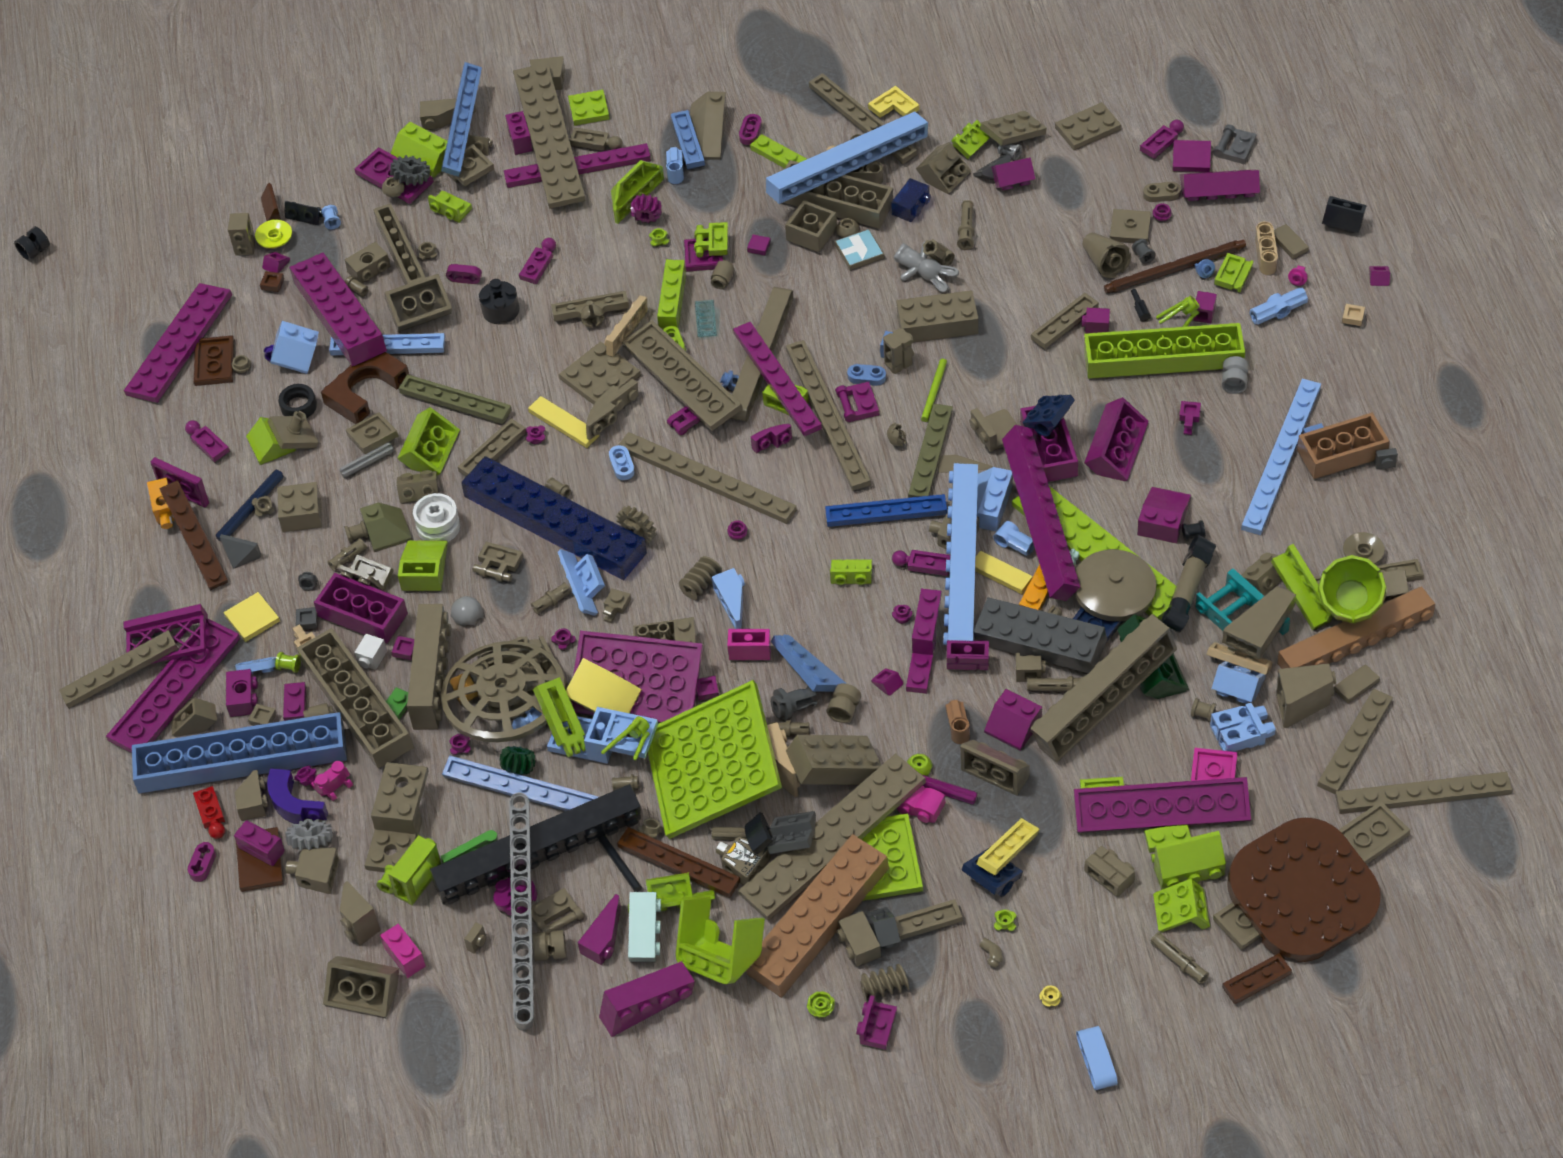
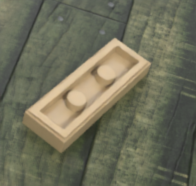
M1216 642L1207 651L1208 656L1265 675L1271 670L1273 664L1270 660L1264 658L1259 660L1237 649Z

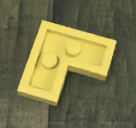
M894 86L869 102L868 109L879 118L893 109L900 115L905 116L914 111L917 112L919 104L898 87Z

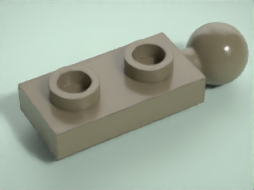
M574 127L569 139L571 146L602 151L605 150L606 146L613 150L621 148L623 144L620 137L612 136L610 138L607 132Z

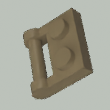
M565 888L532 905V920L540 932H546L547 935H550L551 931L559 930L575 920L579 921L584 918L581 909L577 907ZM571 911V913H569L568 915L562 917L561 919H559V920L553 922L552 924H550V925H548V926L546 925V924L550 923L551 921H553V920L559 918L560 916L566 914L567 912Z

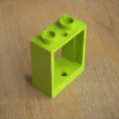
M418 835L388 874L395 897L412 906L432 881L430 869L441 865L437 845L432 839H425Z

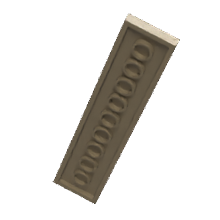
M548 63L513 70L549 209L585 201V195Z
M895 753L815 823V831L810 848L782 852L738 890L739 894L769 921L812 883L852 834L860 839L866 836L926 783L925 777Z
M1382 801L1339 829L1366 865L1410 835V829ZM1233 902L1213 915V920L1241 950L1261 938L1240 907H1235Z

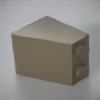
M1329 664L1278 669L1276 697L1284 728L1290 727L1330 705L1331 696H1334L1333 684H1336V676L1334 671L1331 672Z

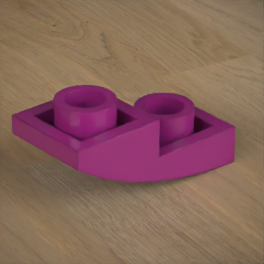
M791 425L773 426L752 435V450L757 454L761 450L768 448L771 444L778 448L788 443L792 439Z

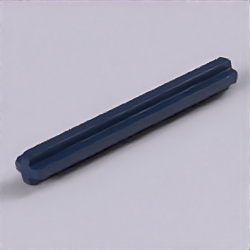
M275 469L216 533L215 536L218 541L221 542V534L231 536L255 509L252 505L254 498L258 499L267 496L282 480L284 476L281 471Z

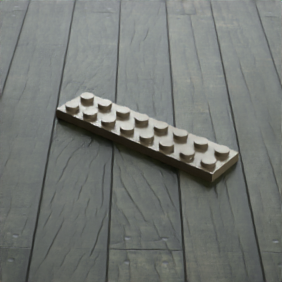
M653 320L622 342L623 346L711 431H714L743 409L738 400Z

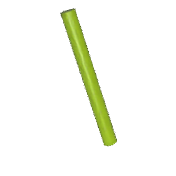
M942 358L939 361L921 416L923 422H928L947 364L946 359Z

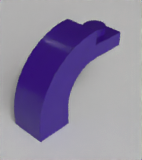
M270 768L267 780L268 792L275 810L282 818L293 824H299V821L304 822L306 819H312L313 821L316 819L327 820L328 811L325 802L300 800L291 795L294 785L291 770Z

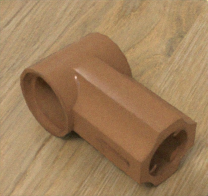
M952 700L945 705L951 730V739L957 744H962L970 739L969 721L963 702Z

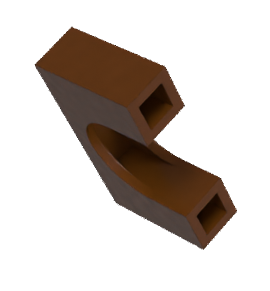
M387 352L353 367L350 365L321 391L323 402L352 423L358 424L370 414L368 402L352 392V388L361 380L377 378L398 389L407 374L409 375L408 367Z

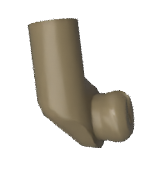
M985 937L979 947L989 953L990 958L987 962L990 966L996 968L1003 961L1002 950L998 945Z

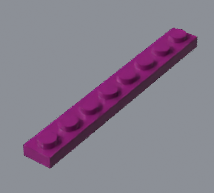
M647 143L574 157L579 175L637 164L640 160L651 161ZM538 164L504 170L507 188L542 182Z
M747 322L733 328L734 335L803 436L805 437L821 430L822 425L753 324Z

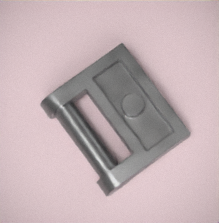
M1228 124L1225 126L1224 134L1218 146L1214 148L1213 154L1218 158L1245 164L1256 141L1257 134L1236 129L1233 125ZM1234 137L1235 139L1229 151L1225 150L1229 138Z

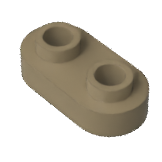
M1176 182L1151 183L1146 185L1143 190V197L1149 202L1173 201L1181 195V187Z

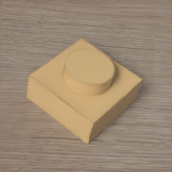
M1346 304L1342 323L1361 326L1365 307Z

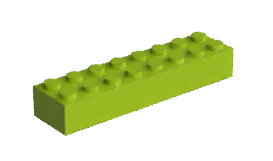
M1240 323L1084 334V354L1088 379L1223 369V362L1229 357L1237 356L1245 359V348Z

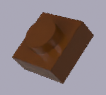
M265 271L260 283L261 290L279 292L285 279L283 273Z

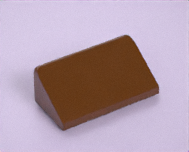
M267 183L261 196L266 221L280 220L281 217L272 184Z

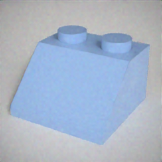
M282 321L276 334L270 363L307 374L319 332Z
M1224 661L1218 665L1211 689L1217 690L1216 693L1225 697L1231 695L1237 697V701L1248 704L1256 699L1266 675Z

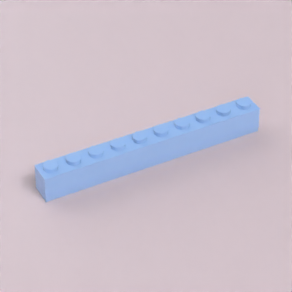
M914 111L767 177L766 193L778 204H781L928 137V122Z
M954 463L953 471H949V483H952V488L948 490V501H952V506H948L947 518H951V524H947V536H951V542H947L946 554H950V560H946V572H949V578L945 579V590H949V596H945L944 608H948V614H944V626L948 627V633L944 632L943 645H947V640L973 641L978 464Z

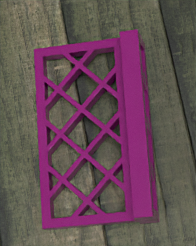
M201 604L123 621V628L126 631V653L151 640L152 638L150 637L154 633H164L167 630L171 632L176 628L182 629L173 638L176 643L182 646L178 651L171 652L153 663L206 652V621H208V614ZM200 623L195 632L189 629L193 624ZM186 632H188L191 634V636L187 639L185 643L179 640ZM143 637L137 645L132 643V638ZM196 638L200 640V646H189Z

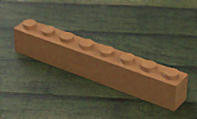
M1422 586L1384 603L1370 619L1357 623L1342 622L1279 651L1277 664L1281 669L1338 662L1347 655L1356 654L1361 649L1369 645L1373 646L1386 637L1390 638L1399 631L1410 629L1421 621L1429 620L1434 615L1435 602Z

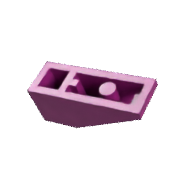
M615 894L578 941L580 954L599 965H602L606 959H610L614 952L621 911L619 895Z

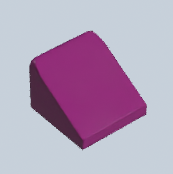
M277 252L270 253L264 256L262 268L269 272L279 273L290 261V258Z
M1370 266V285L1389 286V267Z
M887 668L871 680L875 686L889 696L903 685L899 673Z

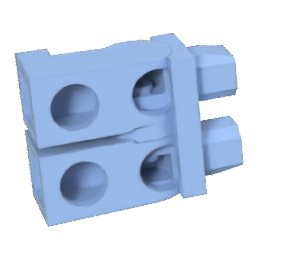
M1252 702L1245 706L1211 714L1210 727L1222 751L1235 752L1257 745H1264L1266 738L1275 735L1276 730L1273 722L1262 724L1261 721L1267 719V711L1264 706L1254 707Z

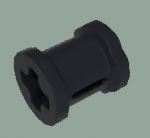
M1199 520L1198 523L1186 525L1184 523L1181 525L1184 541L1195 538L1197 534L1204 538L1206 537L1203 520Z

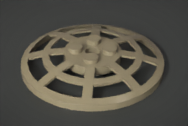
M504 641L484 645L463 656L447 673L441 689L443 712L448 722L457 731L475 740L498 743L526 737L547 724L535 694L531 696L526 693L527 683L538 682V685L560 677L565 688L562 668L550 653L533 644ZM501 648H523L532 651L525 655L514 651H502ZM493 650V653L479 658L472 664L466 663L477 655ZM540 654L552 662L557 674H544L541 666L533 658ZM502 656L520 659L515 664L503 663ZM494 658V665L485 670L477 667L484 661ZM530 663L535 668L537 674L525 675L521 668ZM458 669L465 671L460 678L458 690L447 694V686L452 676ZM470 673L479 676L476 684L464 687ZM500 683H506L504 687H497ZM477 692L480 701L474 707L469 703L465 695ZM460 698L463 707L470 712L464 723L459 721L448 706L449 701ZM520 699L526 702L520 708L509 711V706L515 704ZM488 705L500 707L501 713H488L482 710ZM532 707L542 714L531 723L512 730L511 718L524 714ZM477 717L494 721L502 720L503 731L488 732L474 729L471 726Z

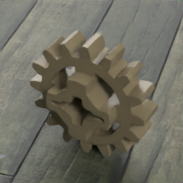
M624 506L616 515L618 518L616 522L621 524L619 528L624 529V534L627 537L630 536L631 540L634 538L637 543L641 541L643 545L649 544L657 535L655 532L657 529L652 526L654 523L648 520L649 516L645 513L643 514V511L638 512L636 507Z

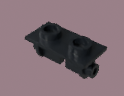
M285 201V218L319 225V217H323L320 207Z

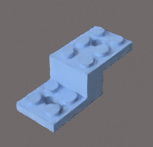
M597 707L593 719L577 716L585 733L583 737L586 751L583 752L581 750L579 754H574L573 752V756L608 764L612 751L634 756L641 737L635 739L625 736L605 754H601V751L639 715ZM640 716L647 720L650 725L647 730L650 735L645 740L638 756L646 758L658 726L657 719ZM567 721L563 722V727L568 726L567 731L569 735L572 734ZM551 734L547 750L566 755L563 746L558 747Z

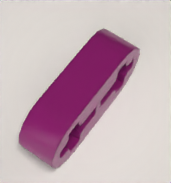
M451 264L446 271V278L457 283L477 284L482 276L480 268L470 265Z
M200 843L192 855L187 870L190 878L195 882H201L208 877L216 858V852L211 843Z

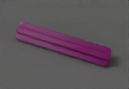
M922 775L926 780V783L922 785L925 788L935 789L946 796L970 804L976 802L977 792Z

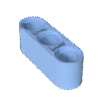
M1095 1026L1076 1031L1077 1041L1094 1090L1117 1085L1116 1072L1100 1027Z

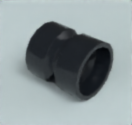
M35 226L26 232V236L22 235L15 240L14 245L20 255L29 261L38 255V251L41 252L50 246V242L45 233Z

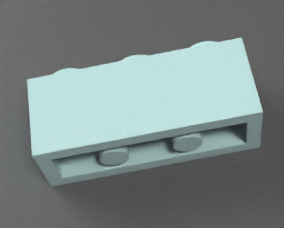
M630 892L629 962H656V955H660V942H656V934H660L661 921L657 920V912H661V899H657L656 892Z

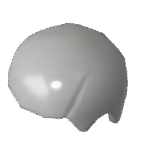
M464 596L453 603L451 617L456 624L461 626L475 625L477 619L483 618V608L475 598Z

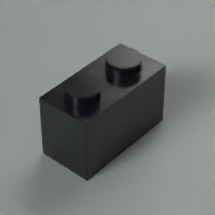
M1330 196L1322 224L1330 228L1344 229L1349 233H1359L1367 205Z

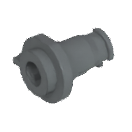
M809 686L806 689H797L788 693L782 688L776 689L770 701L772 711L777 718L785 722L792 718L793 712L805 709L810 705H817V702L811 698L817 694Z

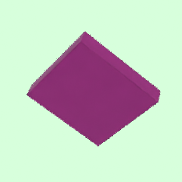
M1174 140L1173 171L1210 172L1211 141Z
M696 239L684 240L686 272L714 270L717 263L723 261V255L709 256L708 250L703 252L702 257H697L694 251Z

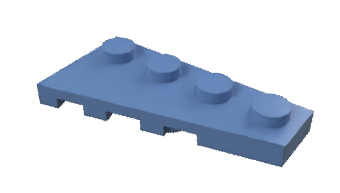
M789 635L773 636L771 643L813 692H834L838 684L846 683L794 640L793 637Z

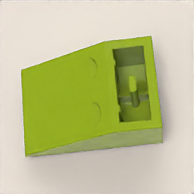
M407 541L398 570L401 591L442 590L448 541Z

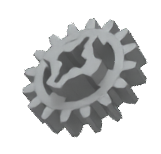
M306 819L304 822L299 821V824H292V827H288L285 832L288 846L292 845L293 849L299 847V850L304 848L311 850L314 847L319 848V845L325 846L327 845L326 842H331L333 837L331 824H326V821L319 822V819L312 821V819Z

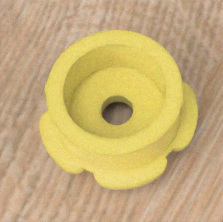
M1046 986L1040 992L1039 998L1044 1006H1057L1061 1002V992L1055 986Z

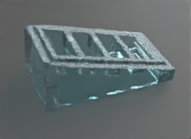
M714 300L695 301L698 337L717 336ZM699 311H711V312H708V313H700ZM711 316V318L700 319V317ZM712 322V324L701 325L700 323ZM712 328L710 331H701V329Z

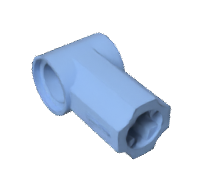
M671 147L666 151L667 178L671 184H679L684 180L682 150H679L677 147Z
M1010 521L1004 522L993 535L994 541L1000 547L1006 548L1009 546L1025 556H1030L1035 548L1032 538L1020 532L1018 527Z

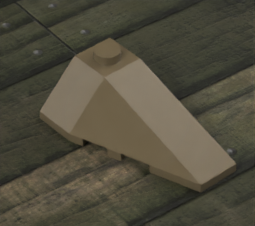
M706 92L691 104L690 118L703 158L707 160H721L727 113L726 92Z

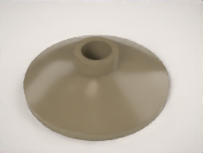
M1358 532L1350 535L1345 540L1343 552L1345 557L1354 555L1367 558L1376 564L1383 558L1385 547L1381 539L1374 534Z

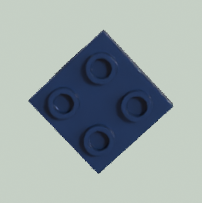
M1072 395L1043 396L1038 400L1033 410L1027 414L1026 419L1022 423L1025 427L1033 428L1039 435L1048 437L1069 411L1070 406L1075 400Z
M989 848L963 864L961 870L992 894H998L1000 897H1004L1011 890L1014 882L1020 879L1023 873L1021 869L1011 862L1004 866L996 875L978 866L979 857Z

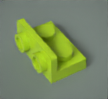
M978 120L973 124L968 123L962 129L964 133L961 135L958 133L951 140L953 147L957 148L967 159L991 138L980 129L981 123Z
M443 190L436 197L428 196L429 207L433 212L446 216L448 219L458 223L472 210L471 203Z
M872 559L831 560V584H871Z

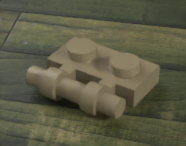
M486 541L478 555L479 562L483 563L482 565L474 564L473 572L479 573L483 577H494L500 582H511L513 575L506 572L508 570L514 572L517 570L523 558V552ZM493 565L499 567V569L495 570L490 567Z

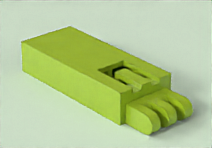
M560 677L536 686L533 691L557 746H563L567 757L573 756V752L574 754H579L581 750L583 752L586 751L583 737L585 733ZM567 721L572 734L569 735L567 731L568 726L563 727V722Z

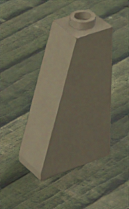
M1275 587L1225 627L1222 643L1260 660L1293 610L1296 594L1288 589Z

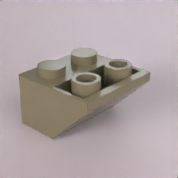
M950 142L937 146L916 168L927 184L947 194L971 172Z

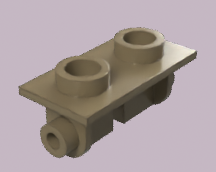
M468 134L466 148L473 144L484 155L488 156L489 147H492L493 141L490 138Z

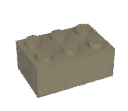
M439 274L385 292V300L397 332L447 316L452 312L451 304Z

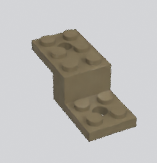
M386 762L371 813L375 831L364 865L366 870L385 872L386 865L395 866L419 835L422 824L419 804L429 772L428 767ZM405 781L408 783L402 788L397 787L400 782ZM389 849L397 850L393 855H386Z

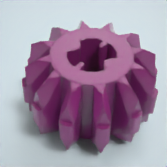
M642 194V196L636 195L630 206L631 216L635 217V220H641L642 223L647 222L650 224L651 221L656 222L662 213L661 201L657 197H651V194L649 196Z

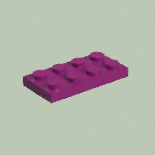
M378 147L354 169L355 174L382 189L383 182L389 177H394L390 175V166L393 163V159L398 160V158ZM430 176L427 182L423 181V184L416 183V186L412 183L406 185L404 182V192L398 198L411 204L434 182L433 177Z

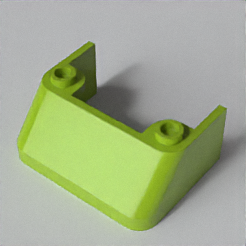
M711 897L681 899L676 945L677 962L682 961L687 969L722 984L735 983L761 955L765 918L734 920L732 946L718 941L720 929L715 921L709 919Z

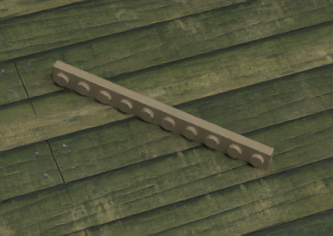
M802 340L786 345V351L803 387L808 390L809 400L852 491L870 486L871 480L805 341Z
M628 432L618 444L626 447L629 454L635 458L785 524L789 522L797 511L795 504L633 433Z

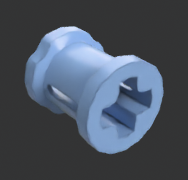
M334 205L323 207L321 212L325 218V227L331 230L338 228L341 220L337 216V207Z

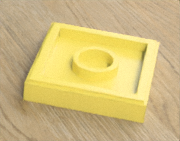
M259 592L224 612L226 619L245 642L280 622L277 614Z

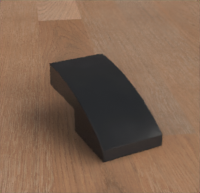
M761 812L745 825L747 841L752 852L755 854H759L773 842L768 832L770 827Z

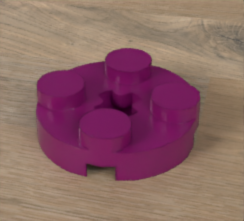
M510 877L496 883V890L493 895L497 909L500 912H506L507 915H511ZM531 880L532 902L533 900L535 902L538 893ZM519 885L515 890L517 892H524L527 887ZM520 906L516 909V912L522 914L528 909Z

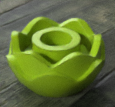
M914 754L907 760L910 766L925 776H928L933 768L931 759L924 754Z
M817 991L809 996L807 1009L811 1015L817 1018H824L833 1012L835 1001L829 993Z

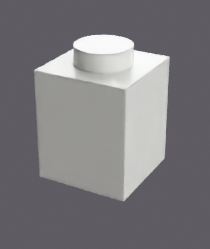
M365 634L354 653L357 663L361 667L376 670L387 653L384 639Z

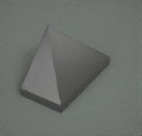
M1010 154L1000 156L974 172V177L994 180L991 166L1010 162Z
M221 534L220 540L233 569L260 558L261 553L258 543Z

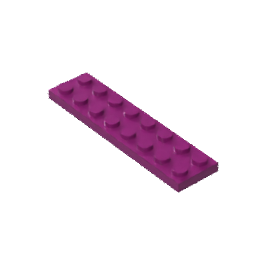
M199 283L123 390L125 395L158 403L195 350L198 341L204 337L233 295L231 290Z
M208 619L206 621V652L171 659L106 735L107 740L132 753V745L154 742L173 717L182 709L241 639L240 635ZM196 638L189 646H200V640Z
M1247 777L1074 789L1077 833L1251 821Z

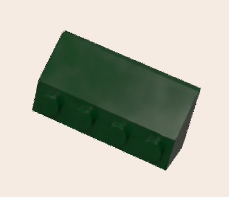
M1134 614L1117 629L1120 641L1123 642L1125 637L1139 627L1145 618ZM1174 653L1140 684V689L1144 695L1156 699L1184 693L1189 690Z

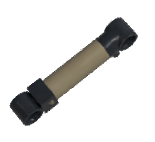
M1200 534L1195 536L1188 548V553L1182 563L1184 568L1171 602L1161 618V622L1177 633L1184 629L1189 620L1188 613L1204 570L1209 566L1212 554L1216 548V544Z

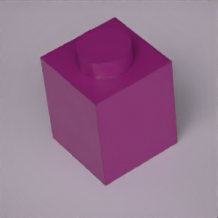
M1197 292L1196 301L1200 305L1197 309L1199 314L1192 321L1212 323L1216 309L1217 294Z
M1087 307L1086 315H1082V327H1085V334L1109 332L1110 309Z

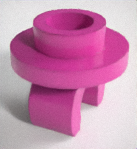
M1298 265L1297 268H1293L1289 272L1288 279L1293 285L1302 286L1306 283L1308 279L1305 272L1306 267Z

